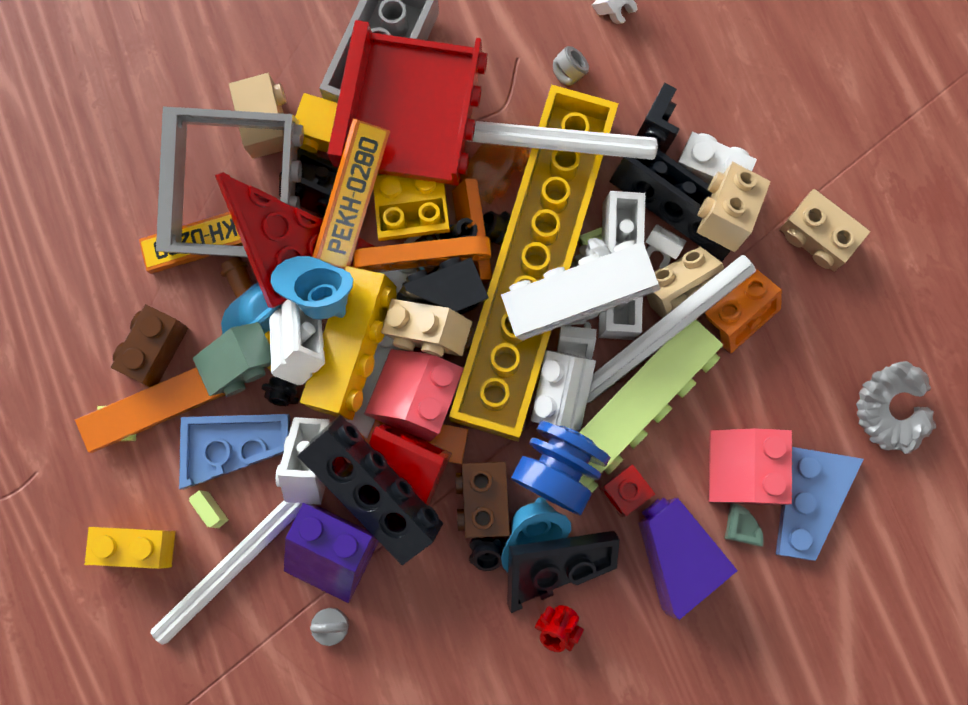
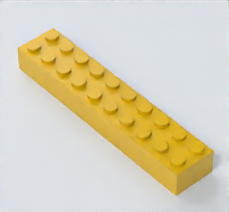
M551 84L538 127L610 133L619 103ZM539 148L531 149L487 292L489 298L484 302L449 415L451 422L519 442L551 330L525 340L515 337L501 294L509 292V287L517 282L530 280L533 283L544 279L543 274L549 270L558 267H564L565 270L570 269L603 155Z

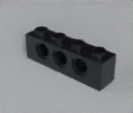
M657 149L655 159L652 160L623 157L609 182L623 192L645 193V208L714 257L723 261L731 250L697 233L702 218L697 216L705 199L707 197L711 198L712 192L708 191L709 184L659 149Z
M339 415L317 434L297 455L401 565H404L434 542L443 525L436 511L426 505L415 494L411 485L397 475L387 464L384 456L374 450L363 439L357 427L347 422L342 415Z

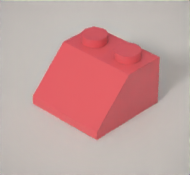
M391 349L364 415L430 442L440 433L464 368L428 353Z
M754 428L709 431V502L778 506L792 504V430Z

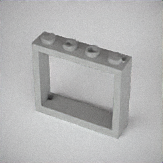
M163 106L156 251L248 258L244 246L181 243L187 124L284 130L280 201L299 209L300 199L299 196H295L296 182H300L302 177L301 161L297 160L298 146L303 145V125H299V120L293 114Z

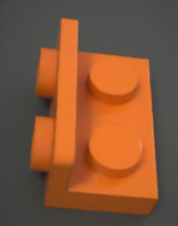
M756 269L754 274L707 310L705 313L706 319L720 330L722 347L730 354L733 353L779 312L782 305V289Z

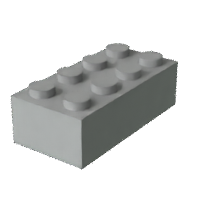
M360 0L319 87L322 98L338 103L355 20L369 22L372 33L427 40L439 14L438 0Z

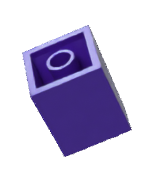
M663 497L660 500H655L642 511L645 518L638 524L661 608L666 615L680 620L738 570L679 498L666 500Z
M303 503L285 538L284 572L349 603L379 541L367 529L318 505Z

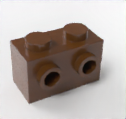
M145 304L142 311H138L133 317L130 324L131 331L125 342L120 343L113 354L114 362L110 368L152 387L160 382L188 327L177 319Z
M506 462L462 464V472L455 473L456 494H463L464 509H457L458 531H465V538L510 536Z

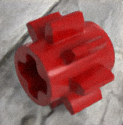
M558 605L554 609L551 606H547L544 614H541L535 625L537 630L542 631L540 634L541 643L553 652H562L565 648L568 651H572L575 643L578 644L584 632L582 627L577 626L579 622L578 614L572 608L565 605Z

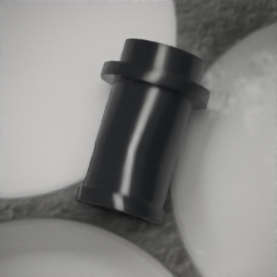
M462 218L455 225H449L450 232L440 233V240L476 236L478 232L477 225L474 224L468 228L467 225L471 224L473 220Z

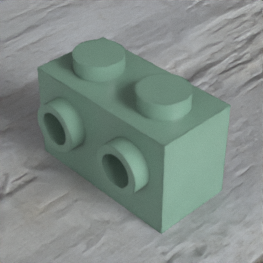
M259 322L230 328L193 357L209 396L225 393L226 397L236 395L246 389L245 383L253 382L266 375L264 369L271 365V350Z

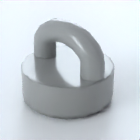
M567 46L554 59L553 71L562 84L570 86L589 72V65L580 51L574 47Z
M330 607L319 611L314 616L310 630L317 642L322 645L331 646L345 638L348 633L349 623L344 612L338 608Z

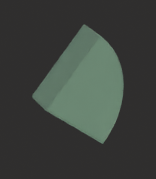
M730 503L725 539L763 547V532L756 519L743 506Z

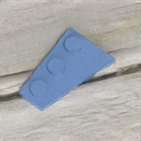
M289 414L181 417L179 489L190 488L283 454L285 439L289 436L291 429V416Z
M792 447V504L781 505L776 555L816 561L864 459Z

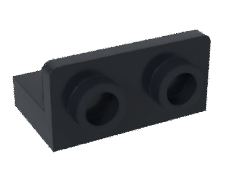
M665 82L636 135L657 139L658 149L663 153L667 152L680 130L678 127L668 123L677 105L671 101L677 89Z
M299 148L297 150V160L301 161L302 177L300 182H296L295 196H299L301 207L315 212L324 218L339 167H333L331 161ZM281 171L280 174H279V196H280V197H281L282 171Z

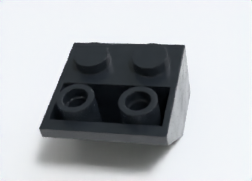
M459 256L440 263V268L431 274H427L425 269L407 276L406 281L402 283V288L397 294V300L446 307L460 315L476 309L489 298L472 257L461 261Z

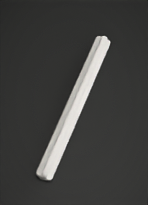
M476 121L473 141H469L649 160L655 159L658 149L657 139L652 137Z
M745 255L738 257L594 372L587 403L595 400L754 274L756 268Z
M283 501L151 629L153 638L161 645L168 643L297 516L303 503Z

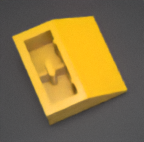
M379 175L376 177L373 190L379 241L450 232L445 184L391 175Z

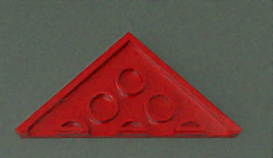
M224 172L216 174V180L268 308H274L283 304L287 299L274 291L271 284V274L276 266L286 259L296 256L313 257L323 223L322 219L299 208L290 206L258 188L242 183ZM358 237L355 250L376 247ZM352 257V261H351L350 267H353V257Z

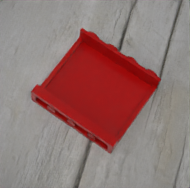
M355 20L327 152L333 167H339L353 119H358L390 131L378 174L458 186L460 174L466 175L468 171L470 154L465 153L467 140L473 141L476 120L471 119L473 107L479 108L482 86L477 85L479 74L485 75L488 53L482 52L481 38H476L474 47L372 33L369 22Z

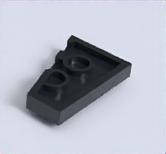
M608 531L509 546L507 605L510 612L513 613L523 609L521 603L540 596L541 600L553 596V590L568 583L579 585L617 569L620 539L616 532Z

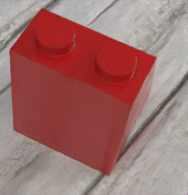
M388 424L376 426L369 445L384 456L387 464L400 478L405 479L411 485L415 494L429 506L452 453Z

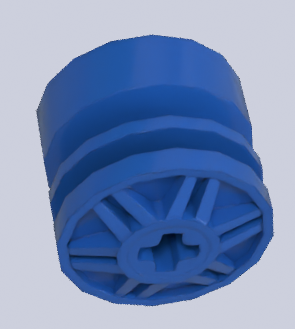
M540 421L536 431L548 439L549 442L547 443L532 437L529 444L542 456L539 460L522 456L511 479L538 496L580 516L592 495V492L579 482L581 477L599 480L602 475L588 463L592 462L605 467L611 457L581 433L565 426Z

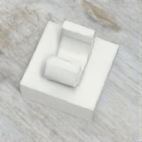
M596 0L592 4L598 15L609 14L615 24H622L626 21L621 14L622 6L625 7L628 13L638 10L634 0Z
M656 224L646 240V243L649 244L646 250L649 257L652 252L660 251L664 256L660 268L668 266L671 257L677 259L686 240Z
M585 322L584 328L572 327L571 325L561 326L557 352L592 359L597 329H591L590 322Z

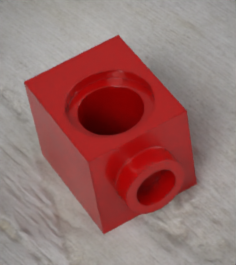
M633 464L599 488L620 517H626L655 495Z

